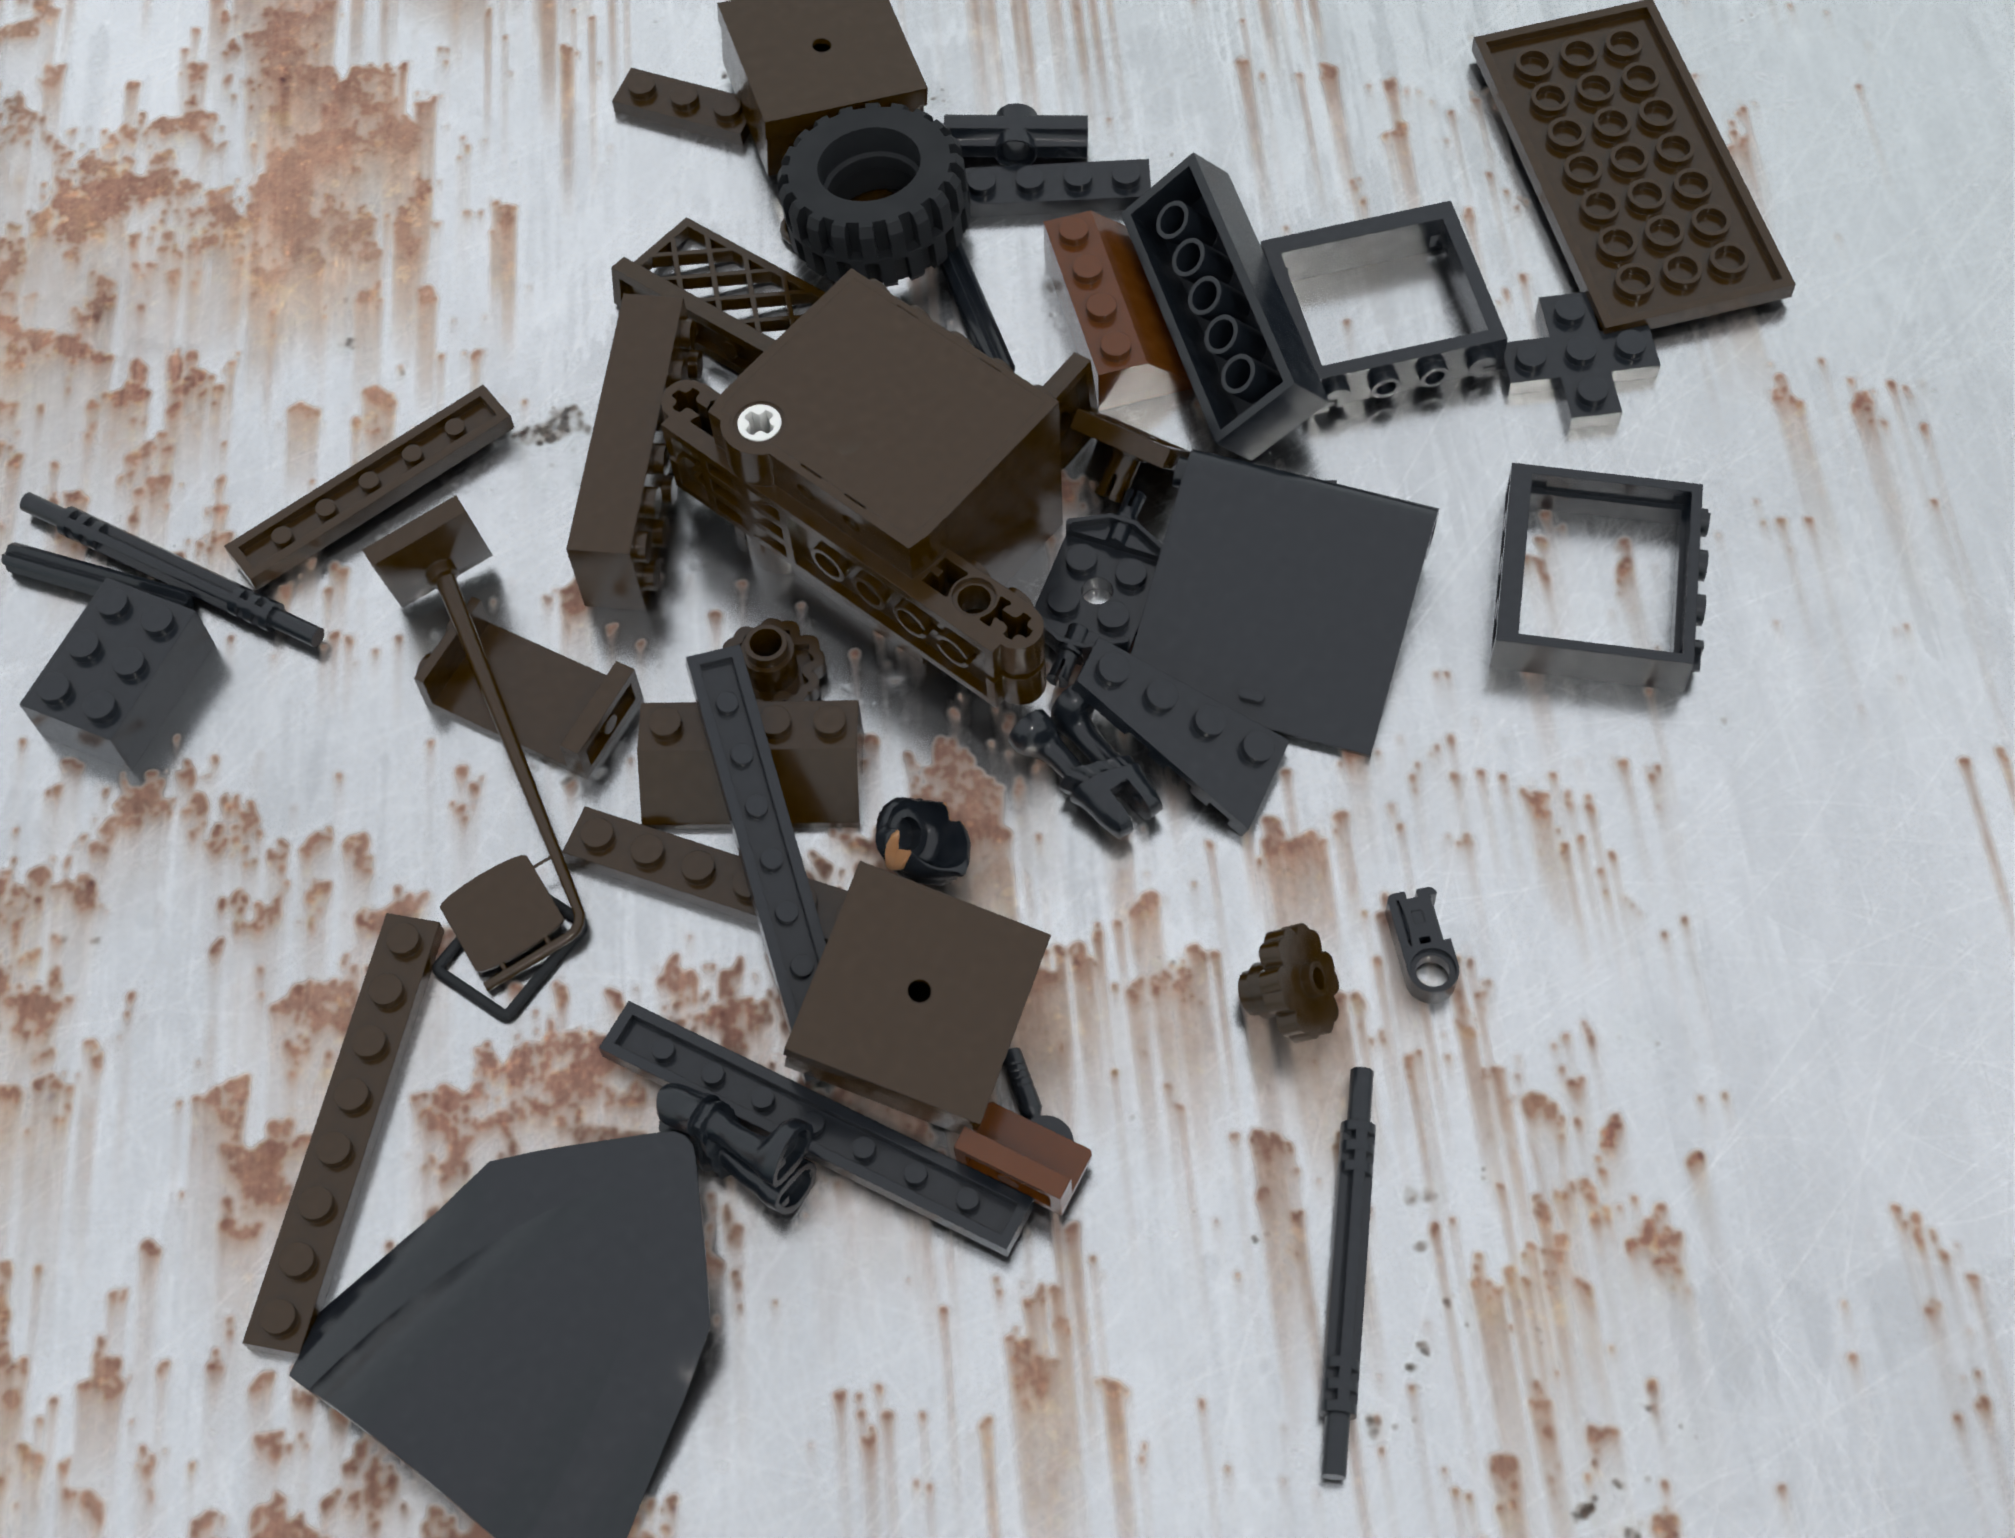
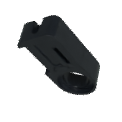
M1432 887L1417 889L1415 897L1407 899L1405 892L1391 894L1387 900L1385 915L1408 991L1421 1002L1435 1004L1445 1001L1454 992L1459 976V964L1451 938L1443 939L1434 906H1432L1435 904L1437 891ZM1427 962L1437 963L1446 970L1448 980L1440 986H1427L1418 979L1416 969L1421 964Z

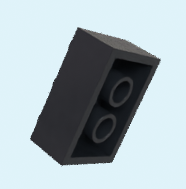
M106 577L19 705L43 737L132 771L215 643L196 611Z

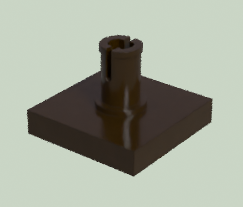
M1078 408L1070 425L1071 429L1110 445L1109 448L1113 452L1095 493L1103 497L1107 496L1109 500L1120 504L1125 496V491L1131 488L1142 462H1149L1163 469L1175 470L1180 456L1188 458L1191 452L1113 417Z

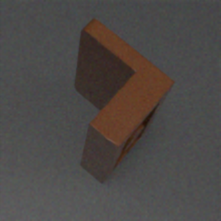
M994 1102L988 1103L979 1128L971 1130L964 1126L954 1145L957 1161L1034 1198L1035 1203L1061 1216L1092 1159V1152L1089 1148Z

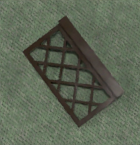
M687 217L634 262L623 257L611 267L614 304L621 307L623 293L684 297L688 319H694L696 323L695 349L701 350L705 355L739 374L776 341L762 332L787 330L803 315H794L792 305H813L826 293ZM688 237L705 246V249L677 251V247ZM735 262L741 265L743 270L716 272L714 263ZM708 264L709 273L681 275L680 266ZM673 266L675 276L660 277L650 270L657 267ZM772 282L782 289L781 292L755 294L753 284ZM746 285L748 294L720 296L718 287ZM712 287L713 297L698 298L684 289ZM785 306L787 316L759 318L757 308ZM750 309L752 319L738 320L724 311Z

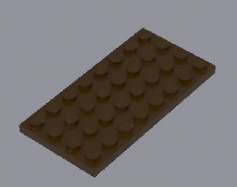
M1641 0L1474 37L1472 53L1579 290L1586 293L1594 311L1599 331L1608 334L1644 325H1649L1650 329L1792 297L1796 284L1653 0Z

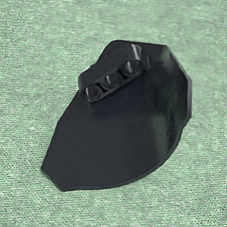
M657 1132L557 1147L489 1161L439 1211L319 1312L289 1376L383 1445L493 1538H627L683 1404L711 1328L698 1165L693 1144L686 1135L678 1132Z

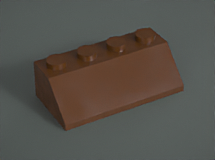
M1091 210L1043 221L1045 262L1077 352L1091 360L1098 411L1193 389L1126 226Z

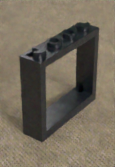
M1451 201L1261 241L1260 246L1330 401L1322 408L1331 406L1338 408L1349 402L1372 397L1385 398L1404 390L1423 386L1435 387L1445 381L1468 376L1480 377L1482 373L1502 369L1508 338ZM1443 250L1476 333L1322 366L1291 283L1292 281Z
M1512 463L1505 492L1489 668L1684 691L1691 671H1700L1701 655L1704 649V640L1695 639L1696 626H1702L1706 611V595L1698 594V581L1704 582L1709 557L1708 550L1700 549V537L1707 536L1711 513H1708V509L1702 508L1703 484ZM1529 508L1677 525L1670 652L1519 634Z

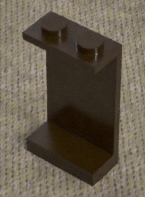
M472 596L466 605L522 750L588 779L643 697L635 669L616 661L607 675L490 623L482 601ZM450 619L441 641L433 652L427 653L420 661L414 680L427 706L500 739Z

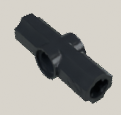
M1020 103L1007 104L1001 107L996 115H944V125L951 131L952 136L958 140L963 157H995L1003 166L1031 165L1036 160V157H1088V115H1037V112L1032 107Z

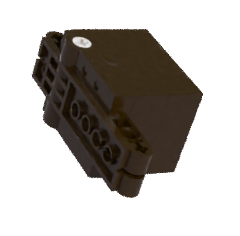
M851 268L721 394L708 385L696 380L677 381L664 391L661 398V406L665 421L661 424L667 451L672 455L670 462L676 485L733 524L735 533L745 539L748 554L758 567L774 574H795L922 664L929 661L996 709L1004 700L1015 705H1025L1041 697L1046 688L1044 621L1031 600L1022 591L1014 587L1008 589L1004 585L1063 524L1059 401L1056 400L1048 389L1041 385H1032L1015 374L1011 367L1003 360L996 357L990 358L973 347L970 341L961 333L948 331L931 320L929 315L919 306L906 304L892 295L880 281L873 278L868 279Z

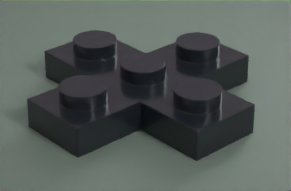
M1585 292L1539 297L1536 311L1544 338L1507 342L1501 370L1508 395L1558 389L1569 430L1619 424L1622 409L1614 382L1656 378L1658 376L1661 365L1649 325L1604 334L1603 331H1599L1594 311Z

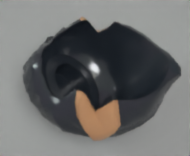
M896 797L882 807V811L879 812L875 841L877 850L883 857L886 867L897 875L919 884L944 886L945 884H951L958 877H963L967 872L970 862L971 842L968 831L965 828L966 824L962 821H952L946 802Z

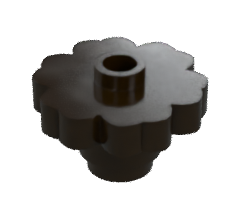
M768 618L761 625L754 628L749 626L739 628L734 637L724 643L723 648L740 644L756 701H816L820 697L821 687L819 679L827 672L825 656L820 649L817 637L813 635L801 636L799 625L796 622Z
M1304 923L1267 932L1264 943L1259 948L1261 962L1254 963L1249 970L1242 972L1239 977L1238 993L1244 1009L1253 1016L1260 1015L1265 1019L1276 1017L1277 1027L1281 1035L1289 1037L1294 1043L1317 1039L1319 1035L1331 1033L1334 1022L1339 1016L1338 1005L1334 998V995L1339 990V981L1332 956L1328 952L1322 951L1319 934L1315 930L1309 929Z

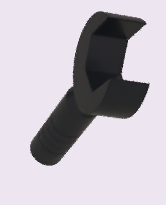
M1017 1047L1009 1049L1003 1063V1069L1008 1078L1020 1115L1074 1141L1072 1132L1066 1123L1054 1116H1041L1042 1104L1022 1051Z

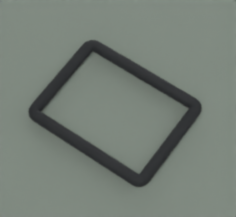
M551 895L561 914L574 922L572 908ZM585 918V925L580 935L547 958L506 1009L445 969V966L462 948L457 937L434 962L432 970L439 979L499 1019L509 1020L516 1015L584 933L588 922Z

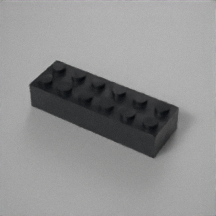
M1193 152L1120 214L1215 443L1252 461L1330 401L1229 174Z

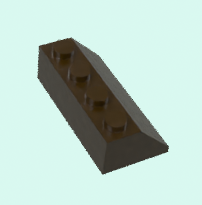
M859 700L756 701L792 827H861L864 729ZM696 702L641 703L637 758L642 825L658 830L732 829Z

